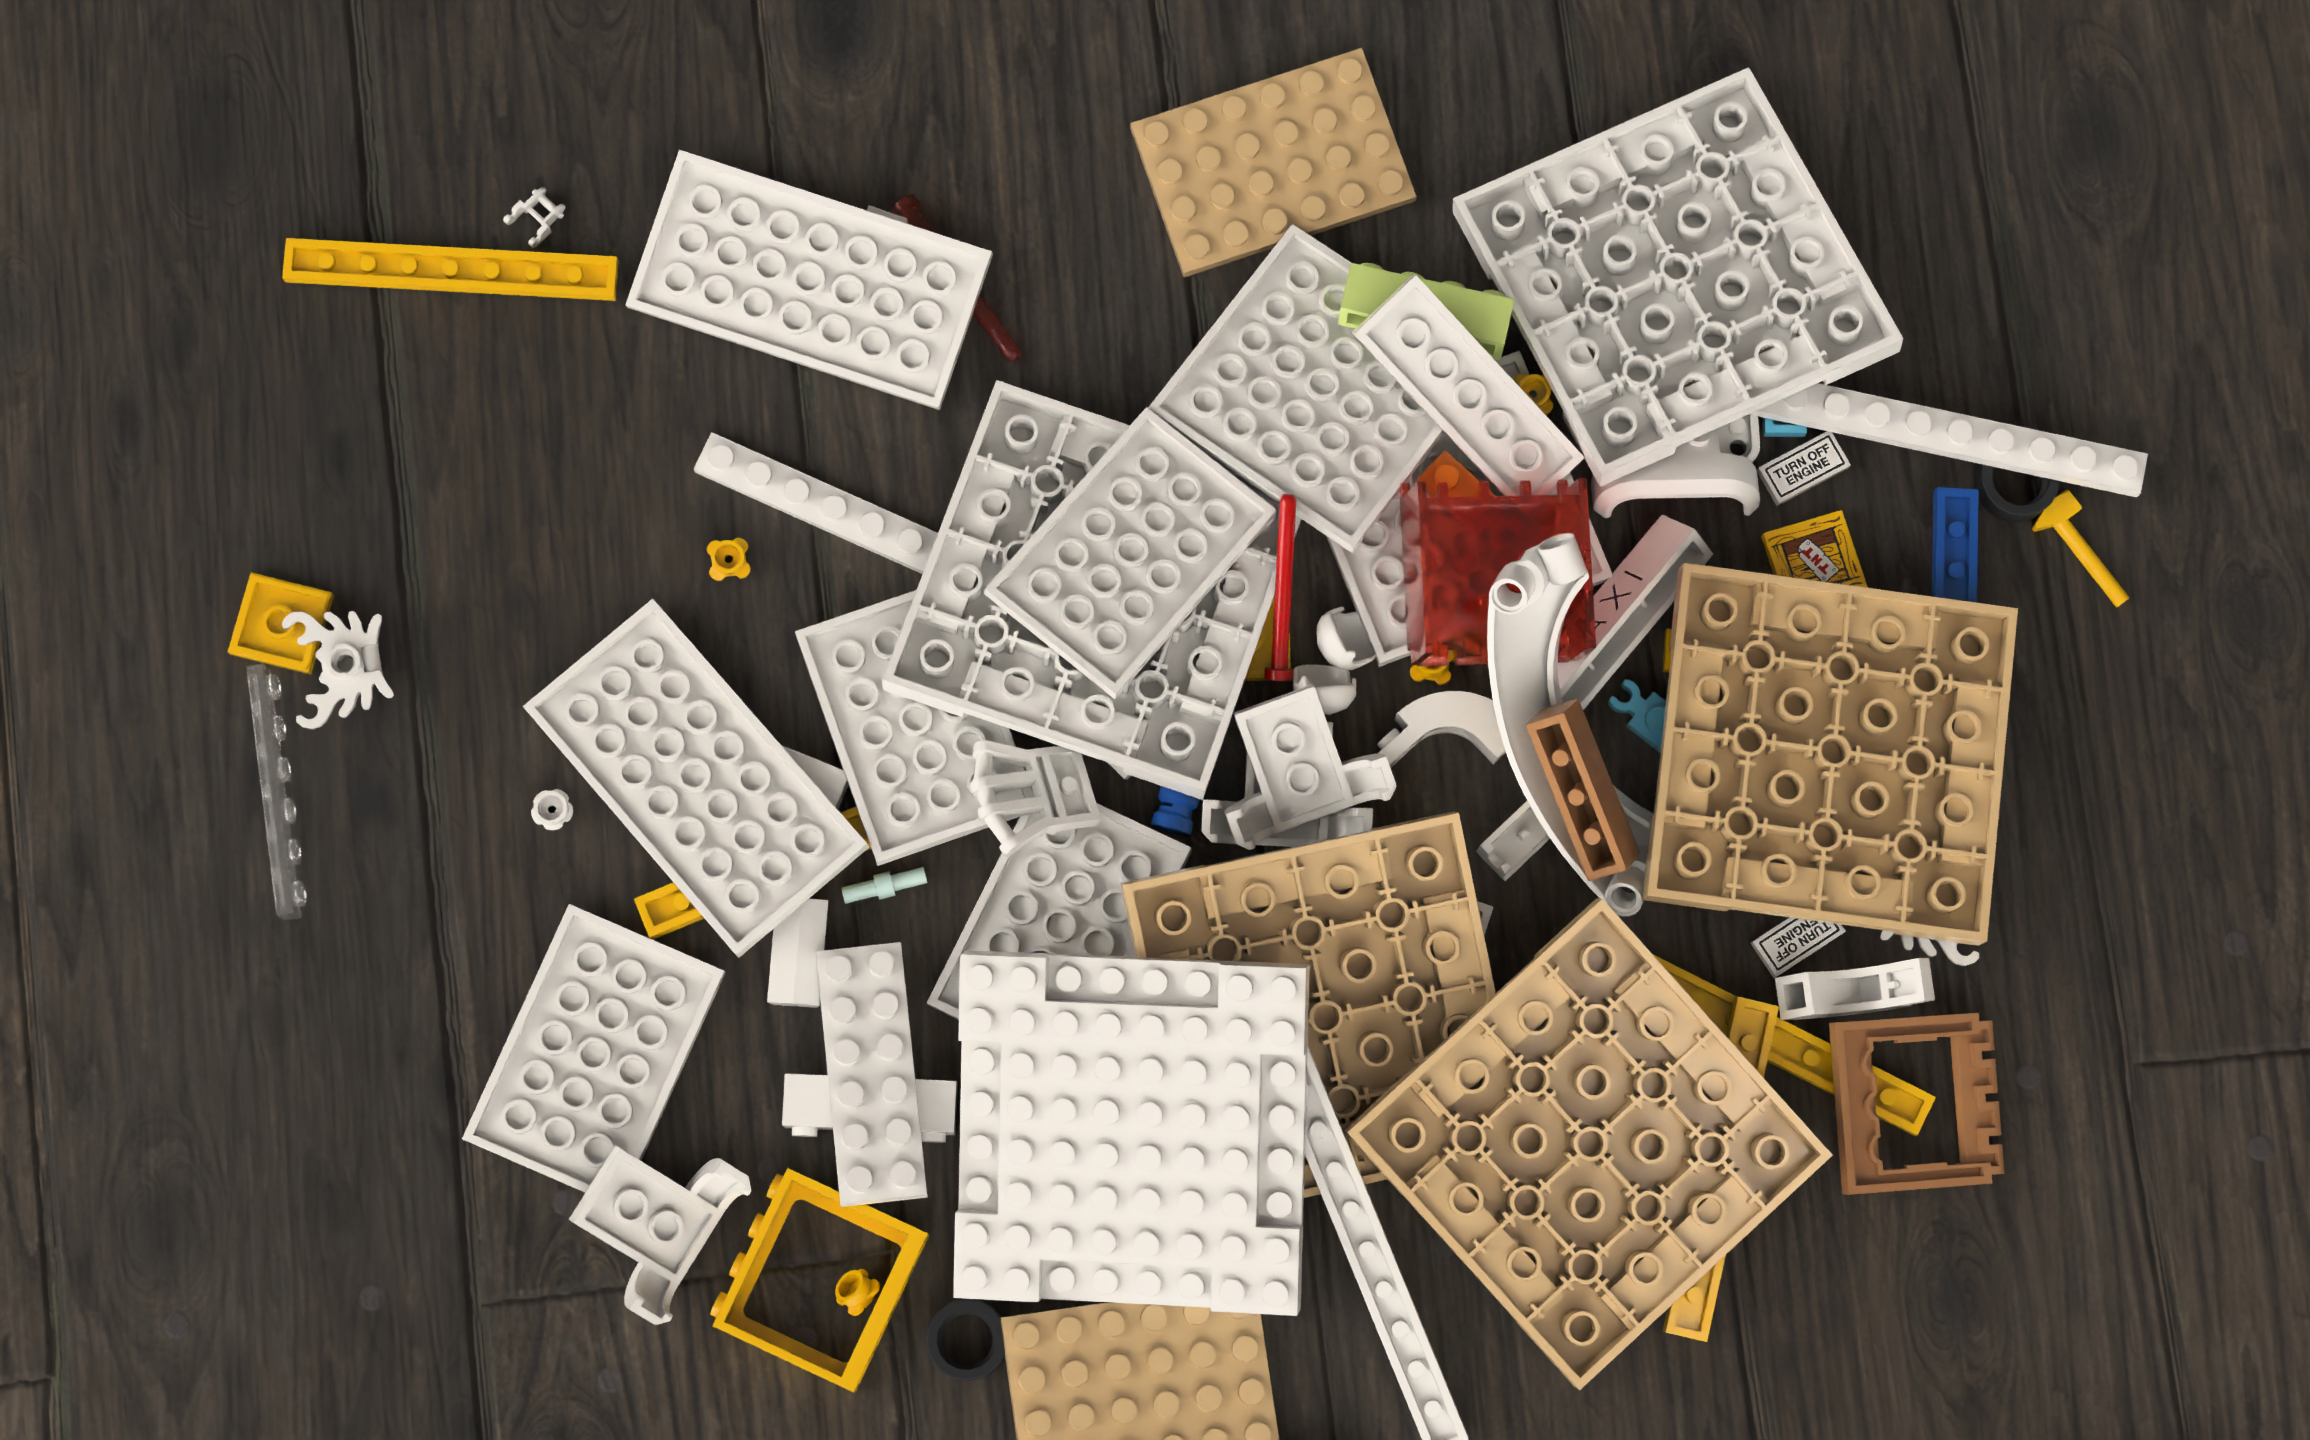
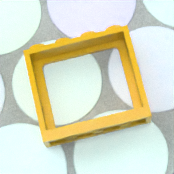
M787 1168L784 1176L777 1173L770 1185L766 1197L772 1199L766 1214L758 1213L751 1225L748 1236L753 1238L747 1254L739 1252L731 1267L729 1276L735 1279L728 1294L721 1291L712 1307L710 1315L716 1317L712 1326L856 1393L928 1240L929 1234L866 1204L841 1207L838 1191ZM797 1200L807 1201L901 1247L898 1258L849 1362L846 1363L746 1317L744 1314V1307L787 1216Z

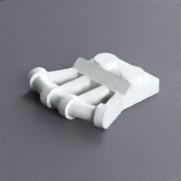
M978 741L974 744L973 757L976 759L974 780L970 783L972 794L977 796L981 807L978 809L980 821L986 823L1000 841L1001 845L999 848L1005 857L1014 854L1024 845L1044 833L1055 835L1057 831L1093 827L1101 820L1081 753L1062 746L1026 750L991 741ZM993 761L1026 767V771L991 775ZM1032 787L1034 797L997 802L994 793L1001 790ZM1039 813L1041 818L1016 834L1004 819L1006 817Z

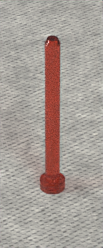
M914 194L905 196L891 208L893 214L907 218L909 225L934 232L918 211L917 207L920 202ZM979 294L973 314L1007 361L1016 362L1021 358L1020 349Z

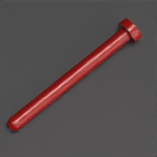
M1283 494L1279 505L1271 667L1264 668V679L1272 681H1293L1294 669L1288 668L1297 500L1291 494Z

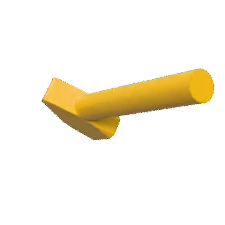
M2066 489L2056 496L2053 502L2039 514L2032 530L2036 532L2054 527L2117 608L2130 597L2069 521L2082 507L2072 493Z

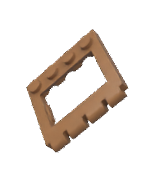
M1979 1013L1829 1023L1842 1194L1853 1195L1992 1184V1175L2005 1174L2003 1145L1989 1144V1136L2002 1135L1999 1101L1986 1102L1985 1096L1988 1093H1998L1996 1058L1982 1059V1051L1995 1050L1992 1020L1979 1021ZM1937 1037H1950L1960 1163L1948 1165L1947 1162L1904 1165V1168L1883 1170V1161L1879 1157L1878 1138L1881 1135L1879 1118L1876 1117L1875 1095L1877 1094L1876 1075L1873 1074L1871 1054L1874 1051L1873 1042L1894 1040V1043L1934 1041L1937 1040Z

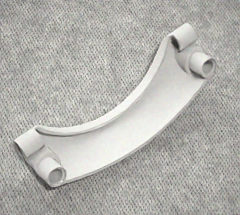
M1563 533L1550 537L1539 545L1526 550L1520 560L1505 565L1490 589L1487 641L1493 704L1510 765L1539 822L1563 857L1599 898H1602L1617 915L1631 916L1640 910L1644 901L1642 900L1650 822L1653 813L1636 804L1614 786L1640 854L1627 870L1588 881L1526 728V724L1540 710L1563 703L1558 680L1560 635L1565 616L1573 599L1589 578V573L1575 535ZM1505 583L1516 585L1521 593L1512 592ZM1621 887H1628L1634 893L1625 892Z

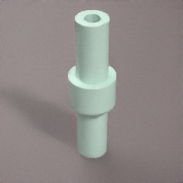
M924 867L893 875L890 874V871L873 875V880L841 887L845 904L875 896H878L879 900L896 896L895 891L926 884L927 879Z

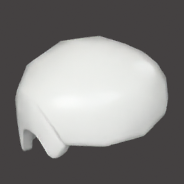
M1342 606L1330 610L1321 616L1316 631L1317 645L1322 655L1331 665L1349 671L1372 662L1376 655L1371 649L1358 613L1356 611L1346 614L1341 613L1345 610Z
M1300 665L1294 668L1293 691L1313 684L1324 714L1331 715L1345 710L1355 699L1357 679L1353 678L1351 683L1350 672L1334 666Z

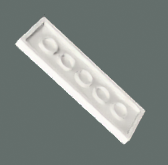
M1413 274L1352 332L1522 515H1525L1585 458L1417 275Z
M901 942L816 951L841 1207L926 1198L927 1187Z

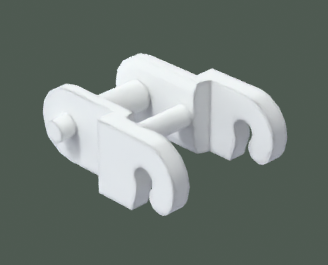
M541 187L538 190L534 189L532 191L533 195L525 203L519 200L512 207V214H507L503 219L507 225H510L523 212L526 214L529 212L541 223L542 226L537 230V237H532L528 242L532 248L537 247L552 232L549 226L557 218L561 219L564 216L565 205L559 204L556 206L545 196L547 192L545 187ZM538 202L550 211L545 218L533 209Z

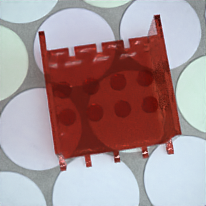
M1578 478L1570 487H1568L1567 480H1557V495H1531L1530 480H1521L1519 486L1520 496H1490L1489 482L1479 481L1478 497H1448L1447 482H1438L1437 497L1427 498L1426 482H1417L1412 488L1410 483H1400L1407 651L1411 652V665L1447 666L1448 650H1453L1455 665H1488L1489 593L1493 583L1505 565L1520 560L1526 550L1539 545L1550 537L1563 533L1575 535L1589 573V578L1573 599L1565 616L1559 641L1558 663H1568L1569 657L1570 661H1579L1596 649L1587 478ZM1505 583L1512 592L1521 593L1516 585Z

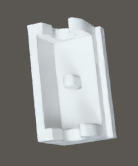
M1526 801L1478 847L1476 852L1506 881L1551 838L1539 822L1528 801Z

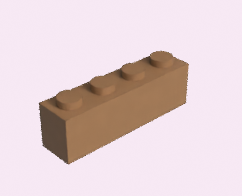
M1576 698L1540 710L1526 724V728L1588 881L1627 870L1639 856L1640 851L1579 699Z

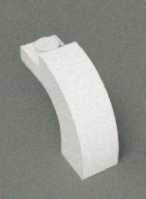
M1463 691L1433 693L1406 705L1396 714L1394 719L1403 731L1400 733L1394 728L1377 744L1381 749L1379 753L1387 756L1390 768L1420 741L1440 733H1450L1466 738L1493 765L1506 753L1497 723L1493 700L1479 694Z
M1916 958L1850 970L1804 972L1775 978L1781 1020L1815 1019L1909 1007L1912 1004L1935 1000L1929 958Z

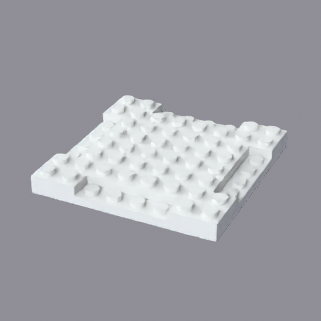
M1749 67L1453 198V214L1488 279H1493L1499 292L1508 298L1515 299L1511 315L1563 410L1562 418L1582 455L1585 457L1584 459L1599 487L1674 454L1676 447L1803 389L1823 381L1824 385L1830 384L1900 352L1904 339Z
M996 380L882 680L883 690L963 717L964 713L1117 765L1123 768V773L1203 800L1275 595L1280 504L1225 468L1277 510L1276 515L1118 697L1114 699L984 594V590L1130 425ZM1296 516L1295 537L1301 522V518Z
M966 950L960 954L958 1041H962L959 1202L958 1210L955 1212L953 1298L1023 1302L1055 1299L1209 1307L1214 1312L1297 1316L1301 1309L1310 964Z

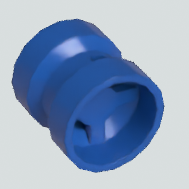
M1161 786L1158 795L1161 804L1159 810L1153 813L1150 826L1179 836H1191L1194 825L1191 816L1192 812L1198 808L1200 799Z

